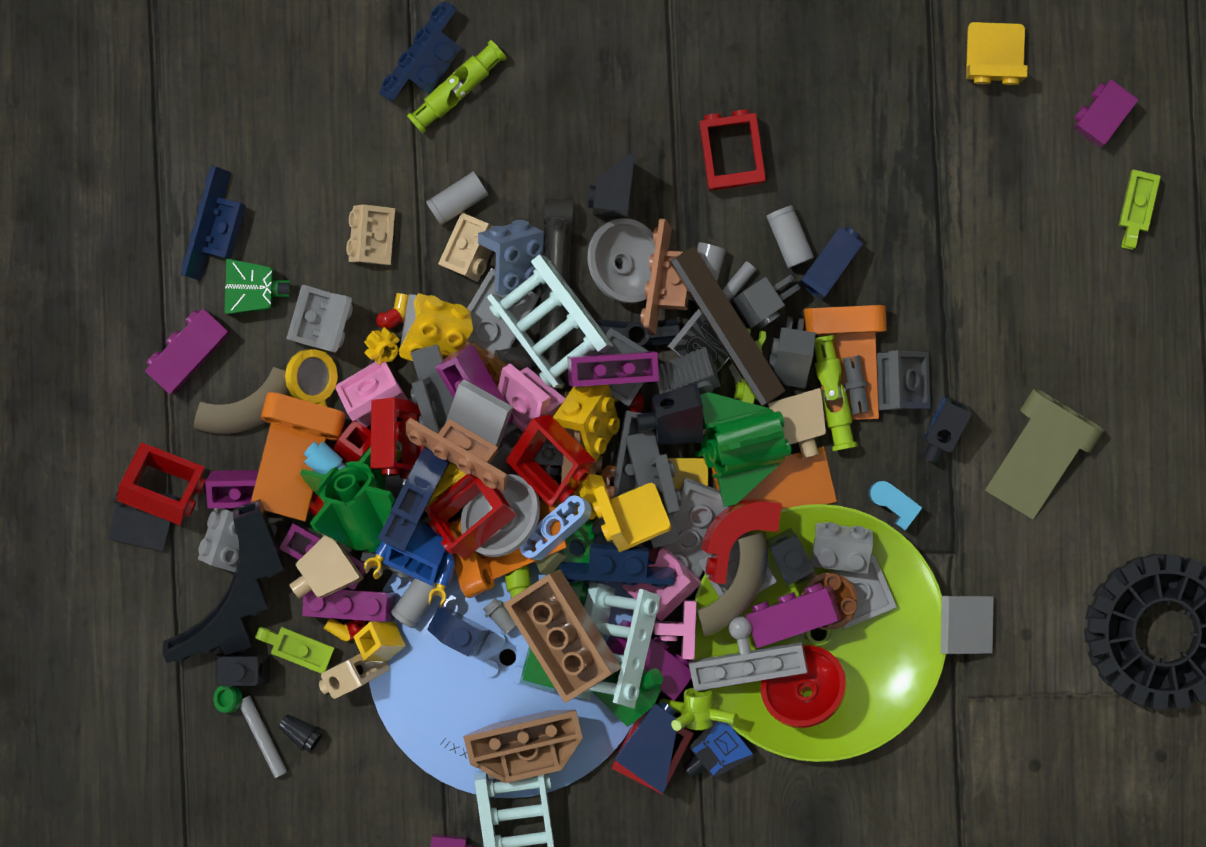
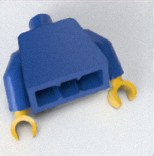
M419 522L404 553L381 542L375 551L377 555L375 558H369L365 561L364 569L367 574L371 567L377 566L373 577L378 579L383 573L381 563L384 560V564L433 586L434 583H437L436 588L432 589L429 593L428 603L430 605L431 598L439 595L442 598L439 607L441 608L445 604L446 594L444 590L445 587H449L455 569L454 554L451 555L441 543L443 540L442 535H438L430 525L427 526Z

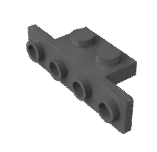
M436 344L411 352L419 379L412 383L411 397L414 404L419 406L421 413L419 423L438 434L446 423L454 399L435 366L443 361L440 347Z
M653 431L630 435L626 437L637 488L648 483L655 484L671 523L670 531L650 539L651 547L658 548L676 544L680 541L674 514L680 511L679 506H681L682 500L680 492L674 488L672 480L675 477L673 463L671 460L668 461L666 454H659Z

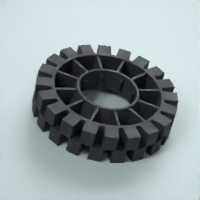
M1150 554L1146 557H1137L1129 560L1121 568H1115L1107 575L1108 579L1103 584H1099L1092 595L1095 598L1092 605H1088L1085 616L1088 619L1087 628H1084L1085 643H1088L1090 650L1087 653L1092 665L1097 668L1100 678L1106 685L1113 688L1114 692L1125 699L1153 709H1182L1191 707V703L1196 701L1203 702L1206 700V567L1204 564L1192 558L1179 555ZM1160 601H1165L1166 605H1170L1171 601L1181 605L1186 610L1184 614L1190 615L1194 627V633L1191 632L1193 640L1189 649L1186 652L1182 651L1180 653L1181 657L1169 662H1165L1163 658L1156 662L1144 654L1145 648L1140 649L1136 639V631H1139V628L1136 627L1139 617L1144 610L1146 612L1149 611L1148 607Z

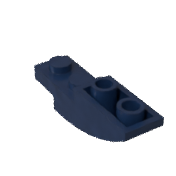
M424 446L391 509V513L378 537L379 541L404 553L450 462L449 460L438 458L432 450Z

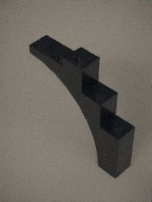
M261 499L233 508V521L239 540V555L236 571L230 586L218 605L202 621L184 633L163 641V656L166 663L173 661L182 662L191 655L201 652L210 653L219 646H221L224 655L231 653L241 654L252 647V634L245 616H256L268 609L267 594L260 578H272L278 575L280 571H284L283 557Z

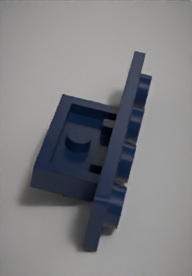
M443 1L432 10L430 20L424 28H421L416 33L414 43L408 51H405L399 57L398 65L393 73L383 80L382 88L379 91L381 96L393 101L408 79L426 93H431L462 48L442 33V30L457 10L455 6Z
M211 166L206 177V186L202 200L198 205V214L190 234L187 253L182 262L181 275L199 281L202 278L208 254L226 259L232 258L246 208L245 204L224 199L231 173L216 166Z
M590 544L589 563L561 562L558 566V570L562 571L568 582L592 580L598 584L622 582L630 586L646 583L655 587L674 585L675 582L673 568L647 566L648 547L634 546L619 553L616 545Z

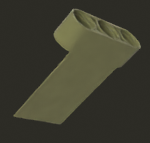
M1033 388L1020 409L1023 414L1030 418V421L985 489L986 492L1031 519L1035 518L1078 450L1082 449L1090 453L1104 432L1093 421L1037 388Z

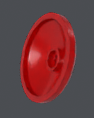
M803 645L808 667L807 673L761 681V696L766 709L774 719L784 725L794 728H808L819 725L832 717L844 700L847 681L843 667L833 654L817 646ZM806 691H812L809 697L803 696Z

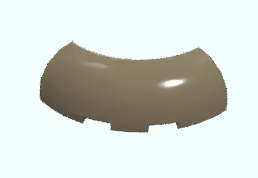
M273 367L264 384L252 395L241 401L224 405L200 402L194 420V429L215 434H231L250 430L266 423L260 417L268 392L293 397L286 386V371ZM297 375L298 385L300 386L303 377Z
M765 531L737 539L739 560L732 583L715 601L697 609L704 637L727 628L734 618L741 617L757 597L767 569L768 548Z

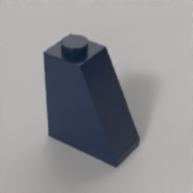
M848 226L845 230L839 227L802 277L799 284L822 300L863 243L858 240L861 236Z
M445 606L437 608L427 628L442 644L467 657L479 655L491 631Z
M663 701L660 705L655 702L654 706L647 711L615 757V761L660 793H663L666 789L676 731L672 728L671 723L677 718L674 716L677 711Z

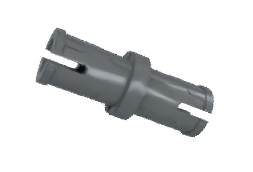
M861 355L853 356L855 368H852L850 357L842 358L848 382L845 384V388L849 389L852 414L860 413L858 401L861 402L862 413L869 412L865 386H868L867 380H864Z

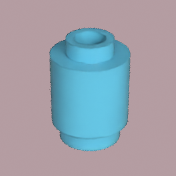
M314 441L303 453L307 457L304 463L317 473L325 475L336 466L338 470L346 467L342 462L343 458L324 441L319 445Z

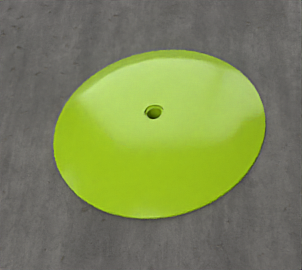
M826 504L801 505L781 510L778 532L765 531L766 539L791 528L800 540L811 562L816 523L832 522L840 526H862L872 530L873 547L871 556H876L897 607L845 629L843 627L827 629L825 636L820 640H814L811 637V630L759 648L755 644L752 632L748 639L751 651L800 642L803 645L817 646L829 651L840 662L846 675L847 688L841 706L832 717L819 725L808 728H794L778 722L770 715L761 696L762 680L710 689L712 691V704L715 705V709L738 714L737 724L729 725L744 738L777 755L813 762L852 758L874 750L896 737L911 724L929 701L939 681L946 654L941 653L942 594L933 572L923 556L900 532L876 517L856 509ZM764 530L749 531L748 534L751 535ZM768 548L767 566L777 582L760 591L751 606L741 617L746 618V615L753 611L752 606L768 601L770 606L779 603L778 597L795 592L796 597L801 595L806 584L811 579L789 589ZM813 567L815 576L836 571L835 569ZM704 574L695 596L696 623L693 660L739 653L737 639L731 636L729 626L715 634L704 637L697 609L712 603L719 597L706 574ZM806 691L803 696L809 697L812 691Z

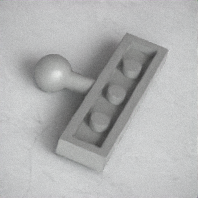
M736 617L729 624V632L733 638L737 639L739 653L691 660L689 668L694 691L807 673L808 667L803 643L751 651L748 636L751 634L752 625L747 618Z

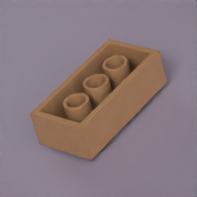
M560 569L548 574L503 604L564 703L574 699L621 669L615 656Z

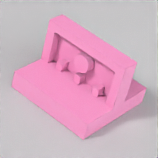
M374 362L336 385V391L351 420H357L365 427L371 425V400L393 397L408 400L387 362H382L381 365Z
M508 364L502 368L498 390L505 402L513 406L512 414L515 418L511 422L524 432L533 418L555 415L565 400L561 394L552 387H548L528 367L519 371L512 364Z
M664 546L659 549L656 564L647 566L673 568L674 585L655 587L651 584L638 583L637 585L630 586L620 582L622 588L635 599H637L639 589L660 595L659 610L656 617L661 622L701 583V579Z
M685 599L683 601L682 622H654V634L659 635L660 640L677 641V636H682V659H694L696 601L693 599Z

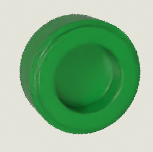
M219 686L214 693V705L217 710L223 713L237 711L242 703L240 689L237 686Z

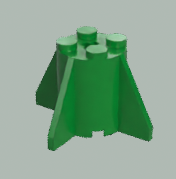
M708 392L700 394L703 404V429L706 430L703 442L700 443L701 450L693 452L694 458L703 456L707 468H714L716 473L711 475L717 479L723 506L728 507L737 504L777 468L786 456H790L791 446L784 437L782 429L784 427V418L780 411L774 412L770 408Z
M371 447L359 462H346L347 467L338 470L336 466L325 475L302 469L300 475L304 482L324 503V506L310 522L313 530L351 549L366 550L370 553L375 552L381 543L378 537L391 513L395 499L390 491L385 490V476L382 475V471L370 469Z

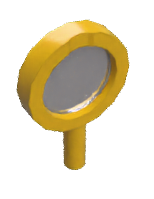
M316 349L299 351L287 364L285 373L286 386L293 397L327 407L325 399L331 396L336 388L338 378L336 365L332 358L323 351Z

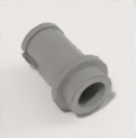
M494 598L483 608L486 612L484 616L486 618L489 616L506 635L516 624L502 605L503 601L499 602Z

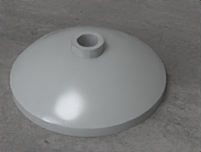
M620 218L605 223L594 233L588 247V266L595 284L606 296L621 303H636L647 299L645 296V285L647 281H650L651 277L649 259L655 251L653 232L636 220ZM615 261L618 262L619 268L616 267Z
M507 474V486L502 492L517 516L475 551L488 557L507 555L520 548L534 532L540 515V501L533 487L528 485L522 477ZM482 492L463 508L461 516L462 534L492 510Z

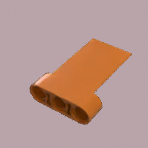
M886 305L804 309L805 331L815 332V335H819V337L835 335L833 344L836 358L840 359L842 369L840 385L843 384L844 388L848 382L842 358L850 357L852 368H855L853 356L861 355L864 380H867L868 386H865L870 411L862 413L861 402L858 401L860 413L852 414L849 389H846L852 420L879 419L875 332L887 331ZM843 397L838 400H827L828 406L833 412H838L842 409Z
M268 392L260 418L271 424L251 502L261 499L265 511L305 521L313 490L304 482L300 472L302 469L313 470L304 463L307 457L303 453L314 441L319 445L322 441L325 442L326 439L338 440L342 435L346 414L312 402Z
M824 447L817 448L819 454L802 458L801 452L786 456L777 468L740 501L748 499L776 500L782 503L781 510L801 505L837 502ZM712 467V473L715 474L716 472ZM714 478L716 489L719 490L717 479Z
M543 499L540 500L538 523L557 506L550 507ZM461 517L449 522L458 537L462 535ZM555 521L551 525L550 532L552 536L557 535L561 529L559 521ZM565 540L547 556L567 548ZM536 541L532 543L534 548L531 551H536ZM520 548L499 557H488L474 551L465 560L454 553L458 582L463 594L467 598H473L493 589L495 585L494 579L537 561L523 556Z

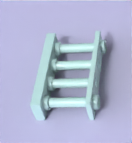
M539 254L531 261L536 268L533 270L534 274L503 299L494 294H490L487 298L491 302L489 308L499 320L502 318L542 371L539 375L548 387L553 386L554 388L561 389L565 384L559 376L568 369L567 356H583L591 350L593 352L597 350L598 352L606 353L614 346L548 257ZM540 283H547L552 290L550 297L518 322L509 308ZM557 305L560 307L563 305L569 312L566 316L567 319L535 344L526 333V330ZM580 327L586 335L583 338L584 342L552 367L542 353L573 328L578 329Z
M590 581L584 608L603 639L605 635L628 639L624 655L613 654L621 666L617 684L601 681L577 696V698L590 700L591 691L614 695L613 703L634 709L639 695L640 682L661 596L643 589H639L637 599L615 596V588ZM612 607L634 610L630 627L608 624Z
M485 772L475 773L474 781L484 847H522L547 843L548 847H554L547 790L552 789L550 773L509 783L502 781L493 783V780H487ZM540 788L542 804L497 810V807L491 808L490 798L495 797V794ZM536 816L544 817L546 832L501 838V835L495 836L494 825H499L500 821Z

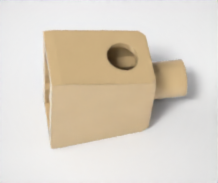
M820 388L767 404V408L772 409L774 412L780 411L784 418V427L782 428L784 437L790 444L798 442L802 458L819 454L814 437L826 434Z
M323 536L296 563L302 576L289 585L298 598L313 590L315 595L322 599L364 578L342 545Z
M361 653L321 673L322 680L319 682V687L323 694L331 695L332 698L336 699L391 669L387 661H364ZM358 665H361L364 671L361 675L358 674L355 668Z

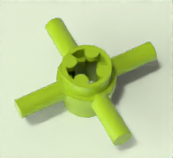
M689 688L684 691V702L661 698L659 701V705L663 701L677 711L676 713L681 714L680 717L671 723L675 731H679L684 727L692 730L708 729L713 726V720L736 725L739 718L737 713L715 709V705L712 704V691L710 689L694 691V688Z

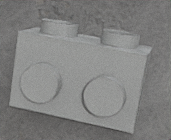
M832 522L816 523L811 556L812 566L868 574L873 547V531L862 526H840Z

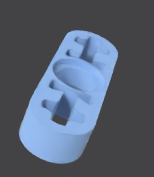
M579 496L568 497L564 503L562 502L536 525L530 538L520 547L522 555L532 560H541L590 518L592 512L591 504ZM576 505H579V507H578V512H579L578 515H575V514H574V513L576 512V509H575V506H576ZM555 521H559L561 529L557 535L552 536L550 532L551 525ZM534 541L537 542L536 545H535V547H536V551H535V552H534V551H531V550L534 548V546H533V544H532Z

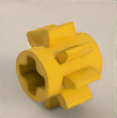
M383 327L382 331H372L366 341H364L369 348L364 353L379 365L382 362H392L399 352L396 343L400 339L394 333H390L385 327Z

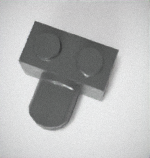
M789 275L774 286L764 277L739 294L731 303L749 329L756 325L759 329H762L780 316L778 310L785 306L782 301L802 287L798 283L778 296L776 291L795 279L794 275Z
M787 316L785 328H781L779 339H773L768 364L781 385L805 388L813 358L816 333L803 331L804 318H798L796 330L792 329L793 317Z

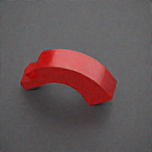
M354 420L340 436L333 450L343 458L342 462L345 465L346 462H359L371 447V431L357 420ZM313 491L308 511L316 516L324 506V503Z
M769 499L740 501L723 510L712 521L705 533L701 550L712 554L711 558H707L705 567L709 580L714 583H726L730 550L734 542L741 535L753 530L778 532L782 503Z

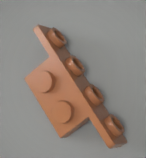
M659 219L658 227L654 229L653 242L655 244V251L649 259L651 277L650 281H647L645 285L647 304L646 308H643L641 312V324L652 335H656L660 308L687 310L690 295L669 263L670 260L683 252L669 251L672 227L666 219Z
M409 418L406 422V435L411 442L432 450L434 455L442 460H449L457 465L463 473L478 477L487 487L496 488L502 492L505 490L507 474L490 465V462L498 453L497 446L451 419L447 421L438 434L412 418Z

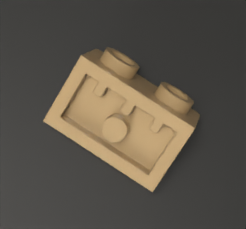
M372 205L353 206V210L349 215L351 237L346 247L349 262L391 265L395 208Z
M461 213L438 264L478 282L487 268V261L492 250L478 244V233L490 230L493 226Z

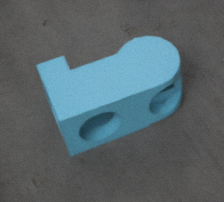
M886 481L875 482L869 489L870 500L878 506L886 507L898 516L894 524L902 530L908 528L922 509L921 506Z

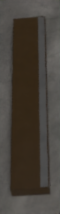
M695 246L670 260L669 263L759 406L765 405L785 392V389Z

